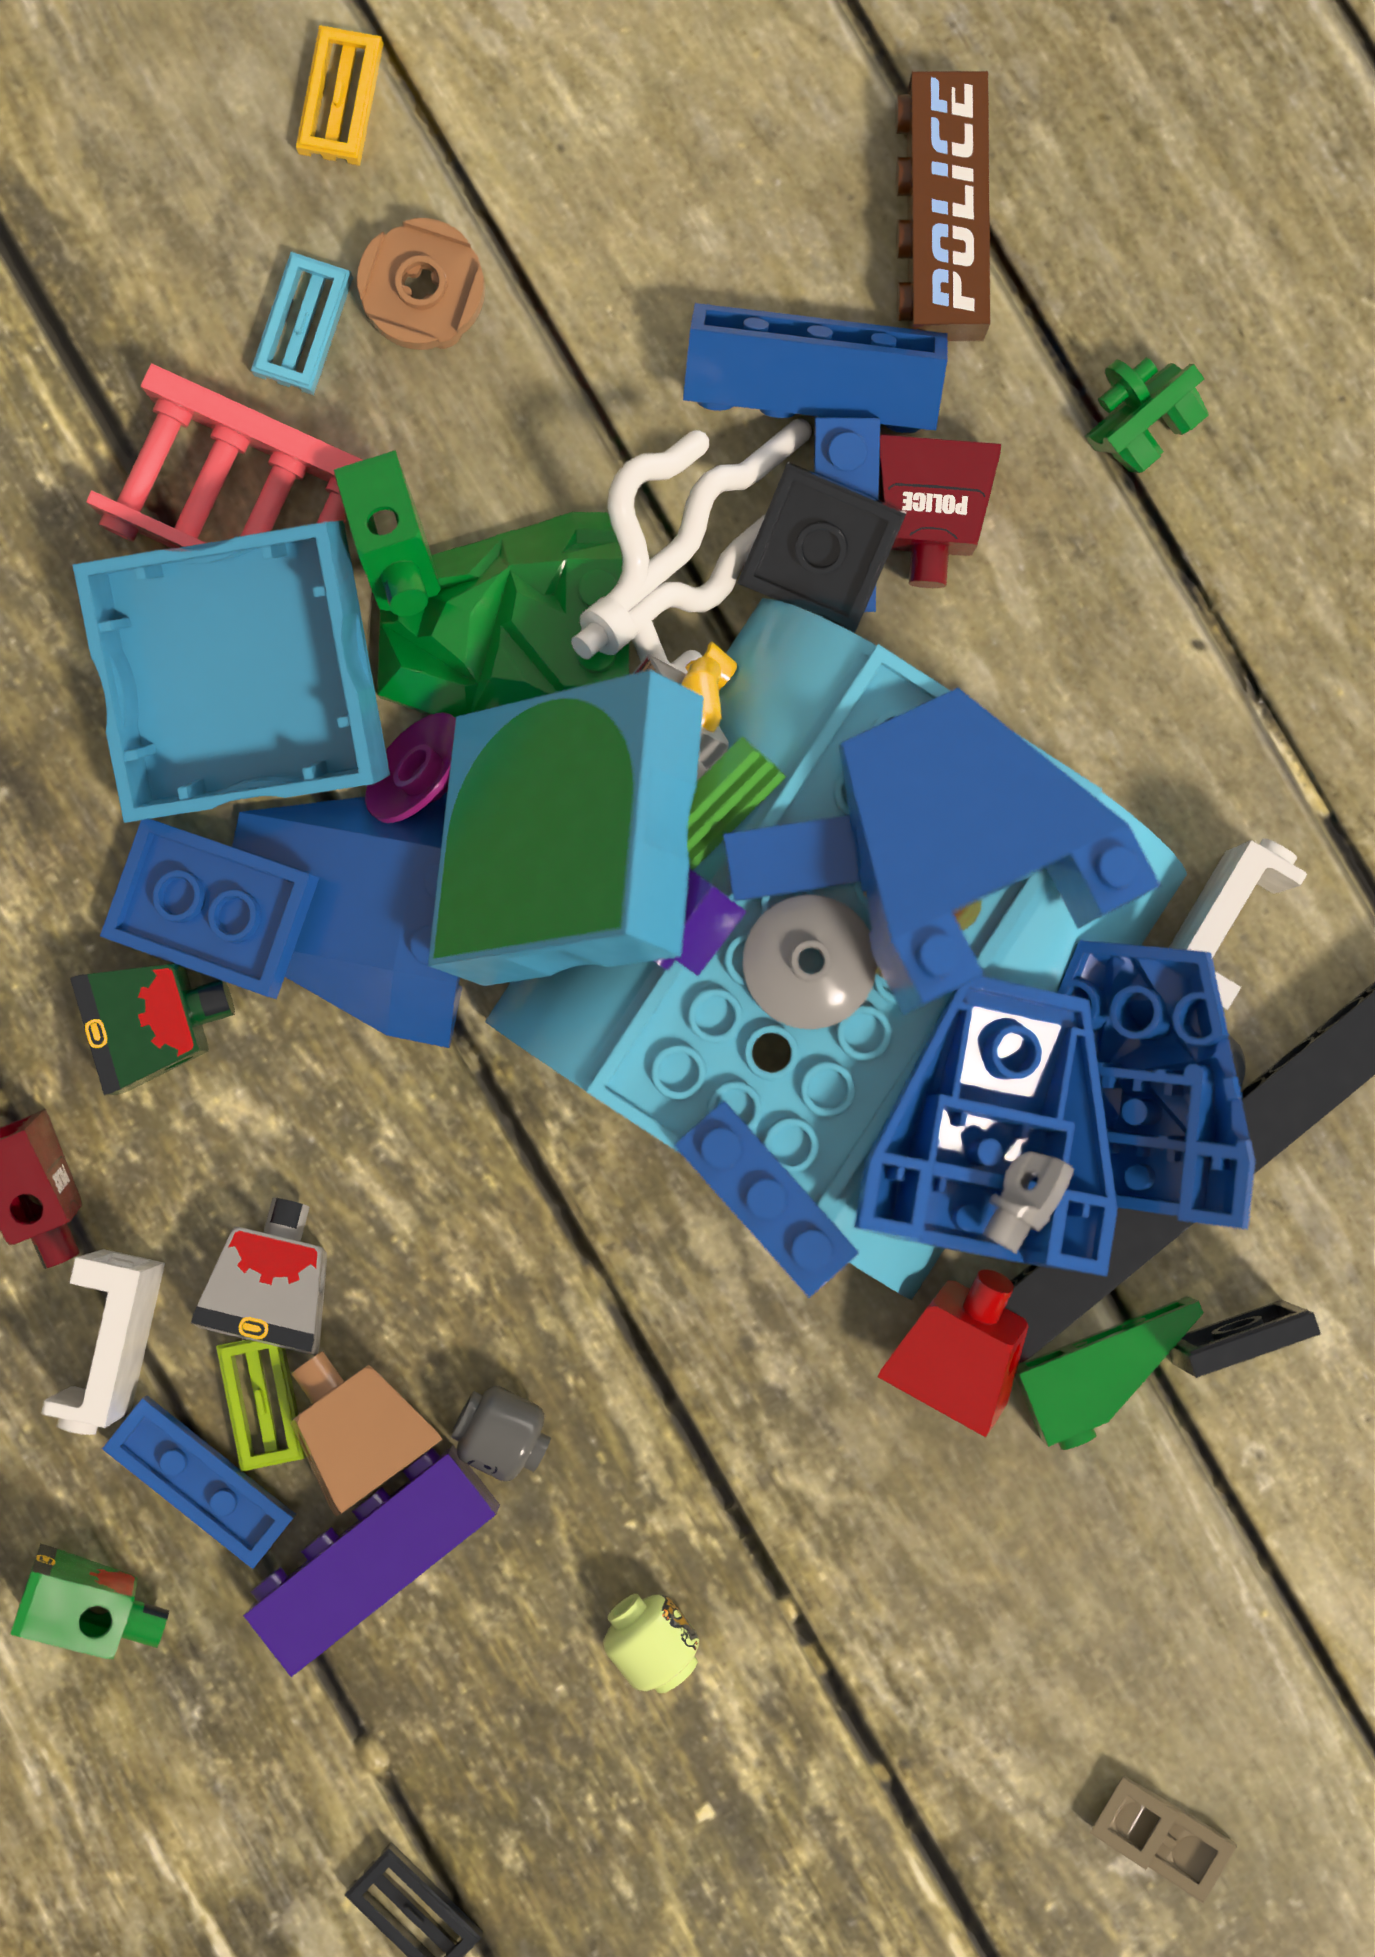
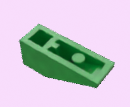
M1187 1296L1019 1364L1015 1377L1040 1439L1048 1447L1058 1443L1061 1450H1067L1096 1438L1097 1435L1094 1428L1108 1423L1202 1317L1204 1312L1200 1302Z

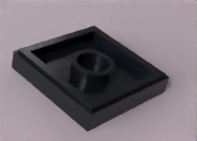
M788 462L737 583L778 601L807 610L855 633L907 512Z
M1279 1300L1190 1331L1180 1340L1169 1355L1173 1365L1198 1378L1321 1335L1314 1312Z

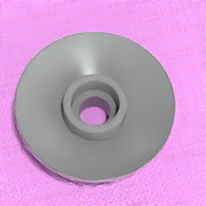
M802 895L788 898L775 904L756 921L745 943L743 974L751 996L758 1006L770 1017L794 1028L821 1029L845 1020L864 1003L875 981L877 963L872 955L869 929L853 910L843 903L828 897ZM807 948L818 950L824 958L823 968L816 974H807L798 965L799 954Z

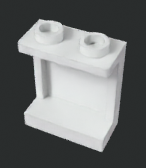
M1265 838L1261 840L1260 844L1251 840L1227 850L1169 948L1211 952L1213 958L1256 884L1274 894L1301 886L1307 873L1293 865L1297 859L1296 855L1282 845ZM1215 972L1223 1010H1228L1241 987Z
M105 1249L75 1257L70 1283L107 1291L108 1296L87 1388L71 1386L44 1400L41 1413L57 1417L58 1428L69 1432L93 1435L96 1434L97 1427L105 1428L110 1426V1424L132 1411L165 1263Z

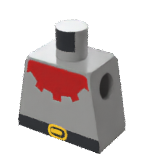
M272 1198L263 1233L234 1227L193 1313L191 1324L201 1329L316 1356L320 1347L327 1252L322 1247L301 1242L310 1207L286 1199Z

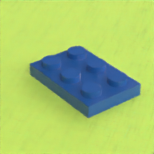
M152 819L141 820L100 937L266 997L277 999L319 877Z

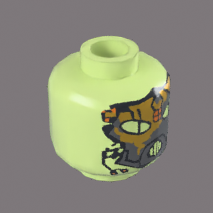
M633 1594L622 1600L609 1613L608 1620L612 1625L603 1640L604 1650L634 1689L641 1691L655 1689L657 1693L661 1694L668 1692L682 1683L696 1668L698 1661L695 1654L699 1646L698 1635L669 1597L652 1595L641 1599L638 1594Z

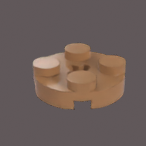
M414 218L403 221V226L393 228L387 234H384L383 231L369 243L360 260L357 273V287L366 316L382 336L399 346L415 350L452 347L459 342L462 334L475 323L484 303L485 280L479 258L464 235L447 223L429 218ZM422 269L431 271L432 283L438 286L434 294H426L423 299L413 298L412 289L404 285L407 277L418 278Z

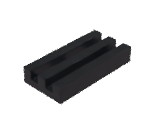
M392 1842L382 1851L375 1862L373 1861L364 1870L363 1874L357 1880H354L344 1894L407 1957L435 1956L367 1891L373 1884L446 1954L444 1957H464L482 1938L483 1931ZM388 1868L461 1937L458 1942L385 1872Z

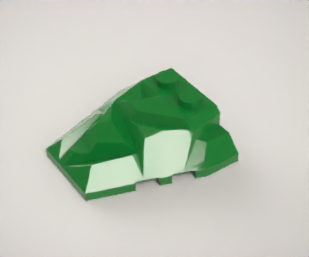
M569 512L523 528L514 529L484 540L433 554L432 559L441 591L436 596L428 598V604L425 609L416 615L408 617L395 615L391 610L385 611L380 609L377 695L381 699L427 715L448 713L456 718L457 716L630 675L631 641L614 655H607L598 651L590 659H584L578 655L571 642L572 638L582 631L580 615L601 597L608 595L617 585L622 573V552L612 528L608 512Z

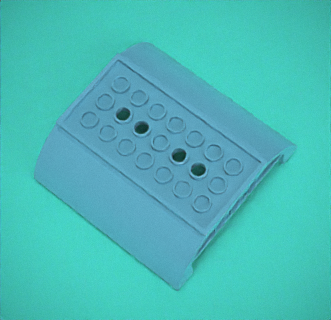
M762 598L726 653L736 661L737 669L731 679L719 689L722 715L719 726L729 742L728 749L743 736L769 758L786 778L731 833L850 815L839 751L841 742L950 692V690L879 644L875 645L853 632L797 606L774 599ZM1021 737L1130 825L1161 885L1137 900L1077 929L1046 868L954 913L984 973L981 976L1057 993L1079 940L1141 946L1186 877L1187 872L1175 854L1151 830L1102 792L1103 789ZM723 840L693 871L733 901ZM861 883L735 902L747 912L699 977L677 961L669 971L654 961H646L613 967L592 964L579 965L559 971L552 976L510 982L485 1021L487 1024L677 1152L679 1151L674 1144L725 1100L859 1251V1254L849 1263L910 1300L913 1299L941 1256L944 1248L892 1239L856 1229L854 1224L865 1160L952 992L903 1016L877 965L875 981L868 997L851 1016L829 1027L799 1029L782 1024L766 1014L751 996L743 974V952L752 927L768 909L788 898L802 895H818L834 899L853 910L863 920L869 931H872L867 898L862 893ZM807 948L799 954L798 965L803 972L816 974L823 968L824 958L818 950ZM766 1033L781 1035L787 1040L791 1049V1057L785 1068L775 1073L759 1069L752 1058L754 1042Z

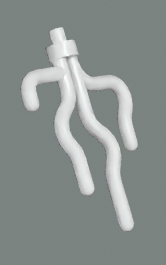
M800 418L791 421L739 464L718 465L705 472L691 488L685 503L681 526L676 537L650 560L645 537L634 510L636 492L641 484L646 481L667 480L684 471L707 451L709 439L702 431L694 430L662 453L640 454L623 465L614 476L610 486L607 506L610 522L622 552V573L613 590L605 597H601L580 615L582 631L574 636L571 641L578 655L584 659H590L598 651L607 655H614L632 640L641 662L649 654L685 674L687 673L685 667L690 661L703 657L696 650H688L675 661L669 663L652 620L670 607L686 612H706L722 603L733 590L765 515L726 547L720 554L711 576L705 584L700 587H692L681 582L664 581L686 564L699 549L707 529L711 507L718 495L724 491L745 490L760 481L809 440L812 434V427L808 421Z

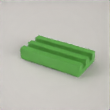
M743 736L696 782L687 826L689 868L692 871L724 840L723 834L731 833L786 778L769 758Z

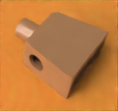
M322 1351L291 1373L313 1404L292 1420L291 1425L329 1507L336 1517L443 1440L438 1432L369 1365L347 1381H344L324 1351Z

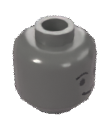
M500 1386L490 1387L482 1395L473 1391L450 1435L451 1438L458 1441L457 1455L462 1462L504 1482L516 1478L523 1467L534 1472L540 1464L551 1440V1437L541 1432L545 1420L543 1409Z

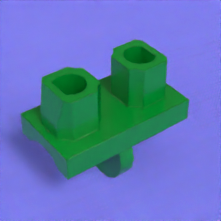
M1147 357L1133 369L1123 361L1116 359L1105 368V375L1111 388L1098 398L1101 407L1111 414L1084 437L1095 451L1111 453L1129 472L1141 473L1157 461L1163 453L1162 448L1148 430L1160 417L1164 419L1171 431L1178 435L1191 431L1208 417L1209 413L1199 392L1195 388L1204 380V377L1195 364H1189L1184 369H1181L1174 363H1169L1158 372L1156 365Z

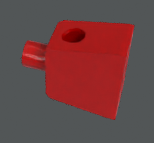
M990 1269L978 1271L971 1288L957 1281L948 1280L882 1367L878 1378L986 1438L1007 1406L1028 1331L1026 1320L1005 1308L1014 1289L1012 1282L1003 1274Z

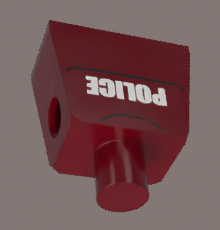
M880 435L879 501L907 512L891 550L911 552L909 585L920 588L946 587L949 555L969 556L975 551L1001 454V444Z
M46 1109L0 1127V1231L9 1246L31 1239L44 1269L74 1258L80 1251L67 1223L72 1220L81 1208L82 1201ZM28 1194L37 1197L42 1205L34 1203Z

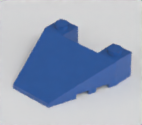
M959 688L843 741L839 745L852 830L856 829L862 867L859 869L862 893L866 892L872 931L869 932L872 955L903 1016L984 974L954 913L1045 868L1050 874L1077 929L1137 900L1161 886L1135 834L1125 820Z

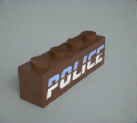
M988 71L912 72L907 94H897L895 109L896 134H907V157H897L896 195L907 196L908 219L897 220V259H908V282H898L897 321H908V329L948 333V341H984L990 326Z

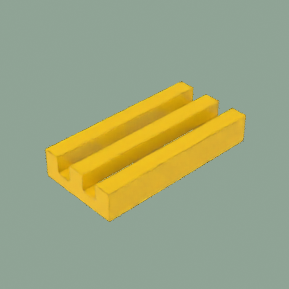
M319 25L296 143L299 155L311 157L312 153L320 154L326 160L336 161V158L346 159L348 164L360 166L383 50L381 36ZM333 44L343 45L326 135L325 139L315 137L332 46ZM357 48L365 49L348 141L347 143L339 142Z

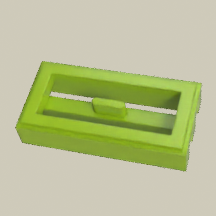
M247 1339L217 1345L216 1348L241 1472L304 1459L306 1456L291 1425L292 1420L298 1416V1409L286 1349ZM269 1349L288 1445L286 1449H279L260 1350ZM244 1353L246 1354L265 1453L257 1455L254 1454L235 1355Z

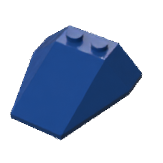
M448 790L437 801L428 803L412 816L393 823H384L372 816L366 807L365 797L239 812L232 844L233 848L319 877L285 977L387 1036L450 1048L463 986L459 985L460 977L428 966Z
M979 976L951 993L865 1160L854 1228L892 1239L1011 1262L1107 1276L1117 1216V1203L1089 1000ZM1034 1152L1065 1161L1074 1169V1172L1063 1197L1051 1214L1048 1223L1039 1232L1030 1228L1016 1254L983 1234L984 1229L997 1209L989 1200L993 1194L1001 1197L1004 1191L1006 1171L1015 1159L1024 1153ZM1038 1177L1031 1179L1028 1184V1190L1037 1185Z

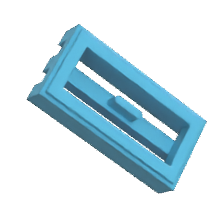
M293 252L290 253L251 369L254 376L265 380L270 378L276 380L280 385L294 386L300 388L302 392L314 395L353 280L351 271ZM304 271L312 274L282 365L278 366L272 364L302 272ZM326 279H329L333 283L303 373L296 371Z

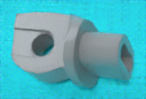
M1027 1152L1019 1156L1006 1171L1004 1191L1001 1197L993 1194L989 1200L997 1209L984 1229L983 1234L1016 1254L1030 1228L1039 1232L1048 1223L1051 1214L1068 1187L1074 1169L1065 1161L1034 1152ZM1038 1177L1037 1185L1028 1190V1184L1031 1179Z

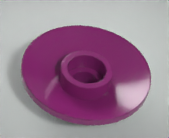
M448 713L428 715L405 729L388 746L386 755L390 776L375 784L367 785L365 794L366 807L369 813L377 820L384 823L401 821L412 816L428 803L437 801L446 793L449 785L456 723L454 716Z

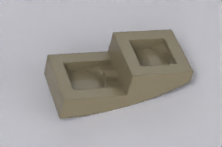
M1125 1776L1121 1779L1090 1831V1834L1146 1870L1149 1867L1202 1903L1205 1902L1237 1848L1235 1842Z

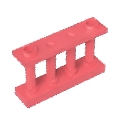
M151 363L141 388L152 402L155 403L153 412L157 414V417L117 502L92 490L86 501L102 516L98 525L119 537L134 542L137 534L140 533L168 547L181 548L206 543L199 540L198 537L237 454H245L248 446L270 455L267 463L272 469L240 536L270 532L295 479L302 480L306 472L328 482L325 490L330 495L316 524L342 520L345 523L347 515L334 469L362 461V459ZM193 420L213 429L210 437L215 442L173 528L140 512L180 427L187 428L190 421Z

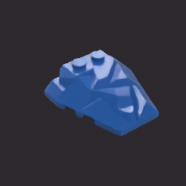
M1079 940L1057 993L1089 1000L1117 1208L1178 1216L1180 1221L1248 1229L1255 1158L1211 952Z

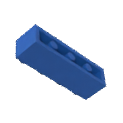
M695 303L689 335L683 400L697 402L703 408L716 411L728 410L733 406L759 409L763 414L774 418H789L795 414L818 417H879L880 424H884L890 430L899 433H915L921 429L936 431L948 360V333Z

